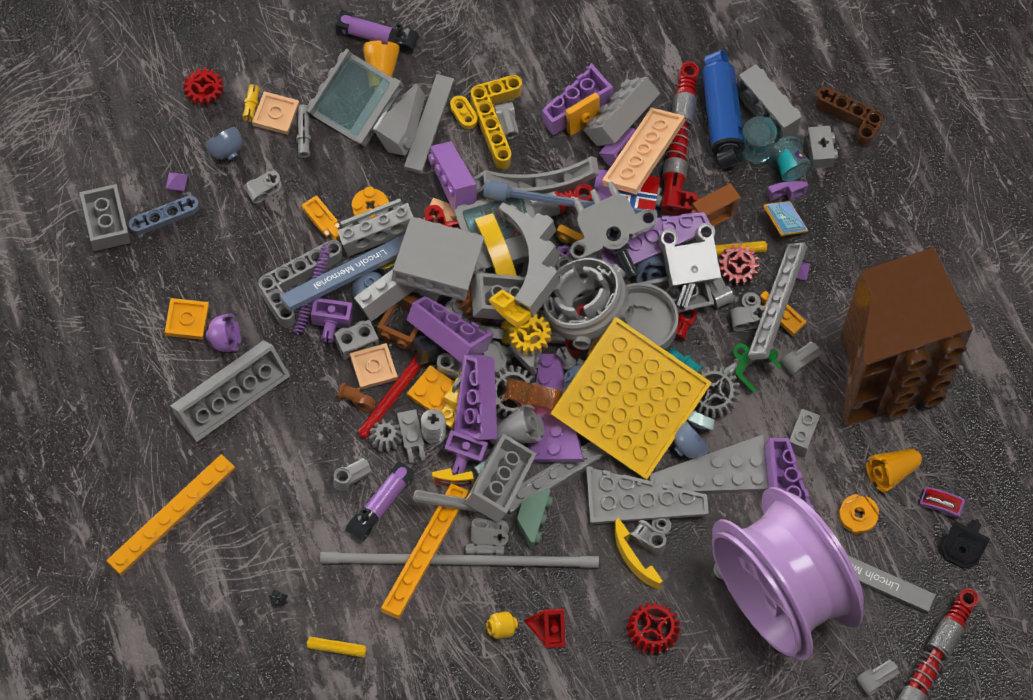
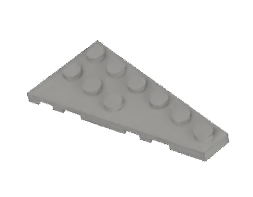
M763 435L652 473L649 476V481L702 494L764 492L768 489Z
M586 466L591 524L615 523L618 518L622 522L658 520L660 518L709 516L706 494L686 489L681 490L669 485H660L652 481L627 475H618L610 471L597 470Z

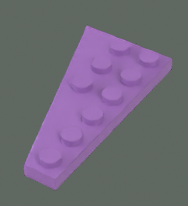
M704 212L681 214V216L672 217L662 216L657 218V224L653 229L629 240L630 250L628 253L634 265L663 253L662 248L659 246L658 238L665 230L671 229L677 233L678 241L674 245L675 247L696 238V229L704 223H709ZM644 218L643 221L645 223H652L653 219ZM701 229V235L708 233V230ZM611 232L610 237L617 239V234ZM664 235V241L671 244L672 238L669 235ZM607 250L599 253L601 260L606 261L610 265L616 264L623 269L618 256L614 257L613 253Z
M540 354L537 385L535 388L538 393L534 396L537 399L534 401L533 406L536 409L533 411L536 415L540 414L545 433L541 436L543 438L542 441L528 444V449L537 453L532 463L584 462L577 432L550 414L565 392L563 388V366L556 354Z

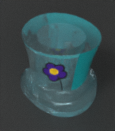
M763 116L753 117L746 122L743 128L745 149L742 151V154L748 161L760 163L770 158L775 150L777 128L769 118Z
M787 136L780 139L770 152L769 157L772 161L775 160L778 163L781 177L784 181L796 180L805 175L812 167V162L802 152L803 143L798 137Z

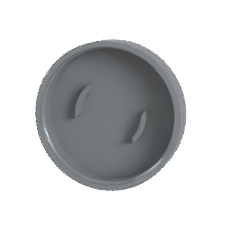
M646 283L628 284V305L633 307L634 314L632 320L629 323H625L665 350L673 342L678 329V310L675 302L669 294L657 286Z

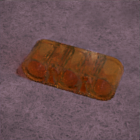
M508 378L504 398L553 409L562 396L563 391Z

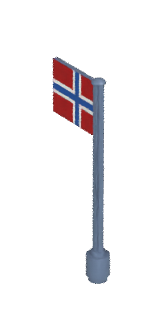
M649 176L637 195L618 190L620 195L625 196L629 200L635 214L646 209H651L657 214L655 205L660 183L659 177ZM485 182L483 197H488L490 200L506 202L507 198L510 199L512 197L575 207L574 198L515 190L509 187V183ZM579 199L584 209L595 204L594 201ZM646 215V216L644 217V218L653 219V221H654V217L651 216V215Z

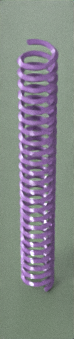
M323 244V247L321 248L322 251H320V258H318V262H316L317 265L315 266L316 269H314L315 272H313L314 276H312V279H314V277H318L316 274H323L316 270L325 272V270L320 269L318 267L326 268V266H322L319 263L327 265L326 262H323L321 260L329 261L328 259L321 257L325 256L330 258V256L323 254H331V252L324 250L328 249L332 251L331 248L325 246L328 244ZM305 304L302 306L303 308H300L301 311L299 312L300 315H298V322L295 323L296 326H294L295 329H293L294 333L299 334L296 331L304 332L303 330H300L297 327L305 329V327L299 324H307L299 320L306 322L308 321L301 317L309 318V316H306L302 313L310 315L309 312H306L303 309L312 311L311 309L305 307L308 306L312 308V305Z

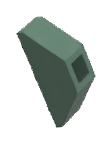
M548 488L523 500L517 517V527L531 549H534L536 543H540L542 532L539 531L541 525L545 526L547 521L546 509L551 508L553 497L550 496L551 489Z

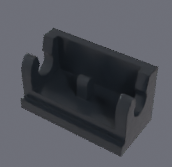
M427 335L413 339L412 354L418 353V365L437 361L439 355L449 353Z

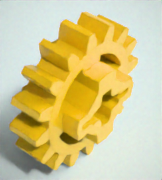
M535 314L534 317H531L519 328L516 326L510 327L511 334L509 336L510 340H512V346H516L518 352L523 349L524 355L528 351H531L532 355H534L535 350L541 353V347L547 348V342H551L550 335L552 331L549 322H545L543 316L538 319L537 314Z

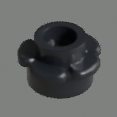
M273 589L269 597L272 598L271 602L282 606L283 603H287L288 595Z

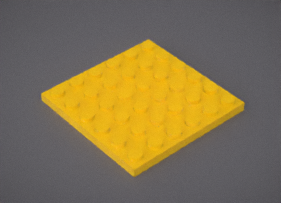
M614 317L550 414L647 480L674 440L677 430L687 421L712 382L619 318Z

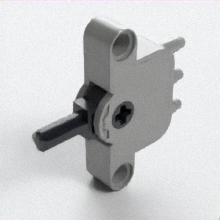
M611 181L608 183L612 195L609 198L601 200L597 191L593 189L590 193L595 204L585 209L578 197L573 199L574 206L579 214L577 218L578 225L584 238L572 244L570 252L574 260L590 258L605 250L612 252L614 257L618 256L627 277L631 278L638 274L628 253L630 250L629 240L653 229L657 224V214L651 209L635 214L629 200L619 194L617 187ZM646 215L654 217L652 223H645L643 219ZM611 232L617 234V239L610 237ZM578 247L585 250L581 256L574 254V250Z

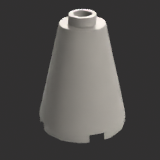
M530 404L522 406L497 424V439H489L490 442L495 444L503 433L520 444L542 441L543 438L541 436L544 435L545 430L540 414L536 415L533 411L536 408Z

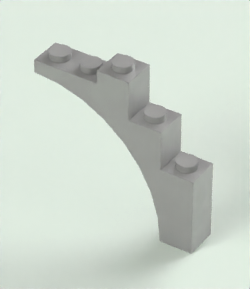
M590 156L572 166L545 173L515 175L484 170L473 179L476 183L477 195L482 197L485 182L490 181L509 183V187H512V189H527L528 192L547 194L557 191L563 194V191L568 193V190H571L572 192V189H575L578 185L585 184L599 175L597 158Z
M502 203L499 207L502 218L511 223L522 234L527 242L529 251L527 275L514 299L516 304L531 312V316L534 317L560 283L557 270L551 266L558 257L556 246L549 241L556 232L553 219L548 215L543 216L537 213L533 218L529 213L524 214L520 212L514 205Z

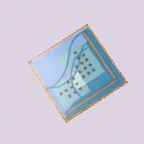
M790 201L764 204L763 207L781 236L808 232L807 227Z

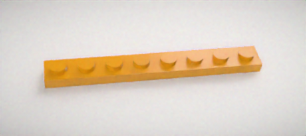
M222 454L217 457L106 560L107 563L122 576L236 470L235 466Z
M450 484L445 495L467 498L469 490ZM438 506L383 603L381 612L400 619L461 509Z

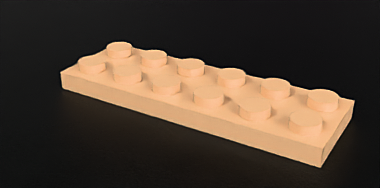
M650 108L602 179L603 186L609 187L608 183L612 181L618 190L637 195L684 124L685 116Z

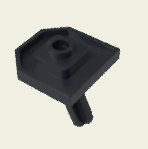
M971 520L968 527L954 521L941 546L946 559L963 568L978 564L990 541V538L978 533L981 528L979 520Z

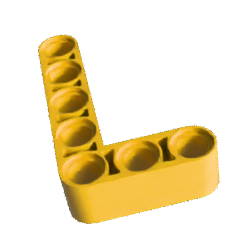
M516 75L479 84L471 89L472 108L477 114L479 126L494 164L501 170L510 167L511 150L493 105L518 98L521 95L522 80Z

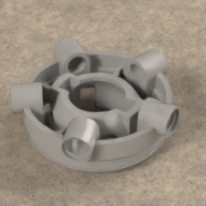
M596 258L574 260L559 268L557 272L560 283L544 302V310L540 311V315L544 317L545 322H549V325L562 337L573 340V346L581 350L589 349L591 339L603 335L614 317L629 323L634 314L633 307L628 305L629 293L627 285L623 280L626 273L618 265H610L606 261ZM586 273L587 278H581L579 274ZM598 286H601L602 288L599 289L595 299L584 306L587 316H579L576 309L573 308V302L576 297L585 291L595 290ZM611 287H616L615 294L612 293L610 296Z

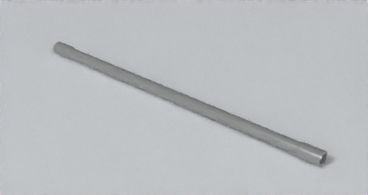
M320 552V564H406L411 554ZM435 555L430 564L599 568V556Z

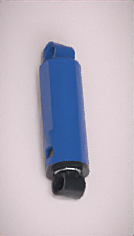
M720 50L705 56L706 66L702 70L712 152L714 155H717L720 166L725 169L742 162L741 152L745 149L735 69L729 63L726 52Z

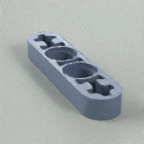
M186 196L134 216L129 221L130 231L134 235H142L191 216L199 209L198 200L194 196ZM187 203H191L193 207L190 208L187 206ZM172 208L178 210V213L174 216L167 213ZM158 215L160 220L154 223L150 221V218ZM138 223L140 228H137L135 224Z

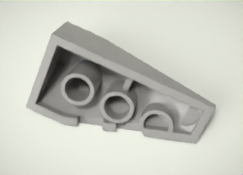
M418 84L410 88L403 95L399 103L395 102L389 112L385 111L373 128L389 153L406 155L415 140L426 97Z

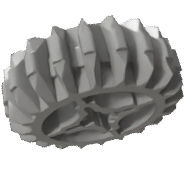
M509 366V371H507L506 367H502V374L499 370L495 371L497 378L495 377L496 413L498 414L503 410L502 417H506L508 412L511 415L524 405L530 404L533 406L529 401H536L537 399L532 397V394L538 393L537 390H532V387L537 384L536 382H529L533 379L532 375L527 378L525 377L528 373L527 370L520 373L521 367H517L515 372L513 366ZM515 376L521 381L513 385L505 377ZM501 382L503 393L498 398L497 386ZM523 386H525L526 396L524 401L522 402V398L520 397V390L523 388ZM509 387L510 389L516 388L513 392L514 397L513 395L506 396L509 392ZM511 399L518 406L509 408L504 406L502 402Z
M713 366V371L706 367L707 373L705 374L702 370H699V374L706 379L714 377L721 379L716 383H711L709 386L713 390L719 388L717 389L719 395L714 393L710 396L711 390L708 388L705 400L703 402L700 400L696 406H700L697 410L698 413L705 410L704 416H708L709 412H712V418L716 417L715 412H719V416L723 417V410L729 414L730 410L728 407L730 406L733 409L736 407L732 401L739 402V398L734 395L741 394V391L736 389L740 384L738 382L733 383L737 379L736 376L729 378L731 371L728 370L724 374V367H721L719 372L717 371V366ZM725 382L728 383L731 389L729 398L721 391ZM714 400L724 402L719 406L708 405Z

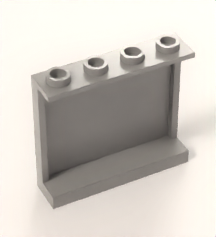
M411 217L393 268L391 281L466 301L485 236L444 226L440 223H433L421 218Z

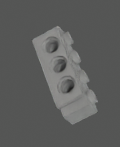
M399 198L341 221L343 228L337 231L349 257L404 235L410 218L414 216L409 204H402ZM393 207L394 210L388 212L387 209ZM374 214H375V215L377 216V217H374V218L370 219V216H371V215H374ZM358 221L359 224L353 226L352 223Z

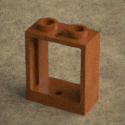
M730 183L693 202L690 213L704 212L709 223L715 227L737 215L741 197Z
M407 295L386 310L377 326L379 337L385 341L390 340L396 343L402 349L407 348L412 351L413 339L419 337L422 331L414 327L410 336H407L386 325L397 306L410 311L413 302L419 299Z

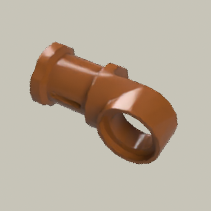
M344 382L341 384L338 399L344 398L353 401V404H356L359 409L366 412H371L376 403L374 398L362 394L360 387H350Z

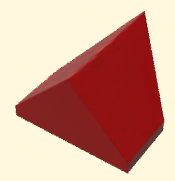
M564 609L543 610L523 620L545 645V648L566 647Z

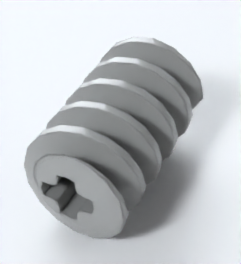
M436 409L425 411L421 417L422 437L431 446L441 444L446 437V418L441 411Z

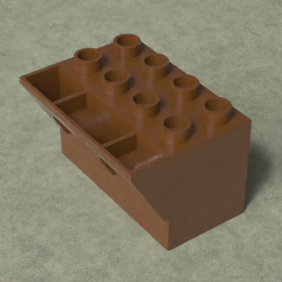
M934 247L861 270L839 338L850 361L841 421L843 428L888 414L890 419H896L910 412V406L923 402L925 407H932L946 399L945 394L953 383L952 378L956 369L960 366L959 361L962 354L967 350L966 345L973 328ZM864 403L861 408L853 409V406Z

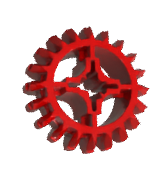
M647 601L645 608L640 604L638 610L634 609L632 611L633 616L628 617L630 623H627L626 626L629 629L627 636L632 637L630 642L636 643V649L643 647V654L646 650H650V655H653L654 650H657V653L660 655L662 648L668 652L669 646L674 647L675 641L679 639L678 633H680L681 628L678 626L680 625V620H675L677 618L676 613L670 614L672 611L671 607L664 609V603L659 607L655 601L653 606H650V603ZM643 618L645 620V627L639 632L637 624ZM668 624L670 633L664 638L662 629ZM650 626H656L657 630L654 631V628L651 630ZM646 638H653L655 641H650Z

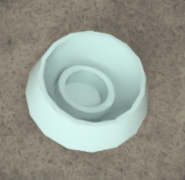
M693 411L687 419L696 428L714 430V419Z

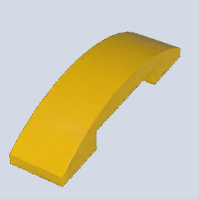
M493 213L475 219L480 235L485 236L484 244L495 270L494 273L517 276L507 245Z
M619 518L616 519L615 539L623 560L640 580L652 588L661 589L662 579L653 566L647 569L643 567L627 544L630 533Z

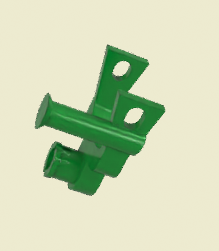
M738 343L733 349L735 357L740 361L735 373L754 392L756 388L742 373L745 366L751 361L748 356L750 348L744 343ZM738 348H744L745 352L743 354L738 353ZM773 348L768 358L779 369L782 365L776 360L778 351Z

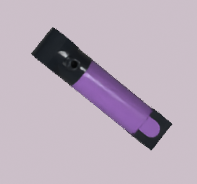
M341 10L335 24L336 34L349 37L350 34L371 41H382V44L386 45L388 42H393L399 45V50L405 54L413 53L419 38V34L414 30H402L401 24H396L395 28L356 18L353 13Z
M398 461L391 469L389 477L360 513L349 521L345 531L360 542L365 541L370 535L373 526L393 501L415 479V471Z

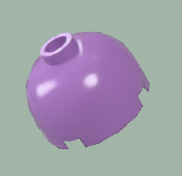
M231 313L215 317L206 332L207 340L216 350L221 352L237 351L239 349L236 348L237 343H241L239 323L234 322L232 318L235 316Z

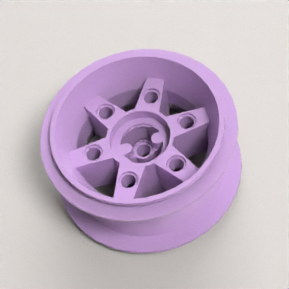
M770 487L762 495L764 515L749 527L741 529L736 524L725 519H720L714 523L712 528V551L728 590L754 628L770 645L782 654L804 661L813 654L812 630L826 620L833 618L847 627L860 625L864 616V597L860 581L849 557L822 518L795 494L777 487Z

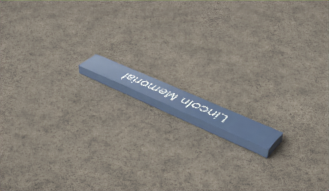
M404 235L280 295V300L291 312L396 260Z

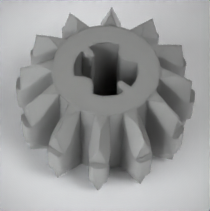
M383 419L382 424L376 422L375 428L370 429L372 435L369 436V440L373 442L372 446L374 448L378 447L380 452L386 449V452L389 453L390 448L396 450L397 444L402 442L400 438L402 437V431H399L398 424L393 425L392 420L386 423Z

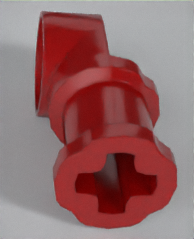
M696 309L688 310L694 315L691 319L685 318L683 316L684 312H679L675 340H686V333L696 320Z

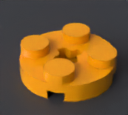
M366 187L364 190L359 191L352 200L353 215L356 216L371 210L372 208L367 209V204L369 203L374 204V208L389 203V200L380 190ZM374 214V215H371V216H370V219H372V218H374V217H377V216H376L375 214Z
M855 494L843 501L839 510V519L843 527L852 534H863L875 527L879 509L871 498ZM856 510L864 513L862 518L855 516Z

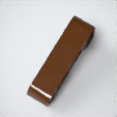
M822 87L817 92L815 106L818 109L858 127L859 132L856 141L859 146L866 148L872 145L883 121L881 112L828 87Z

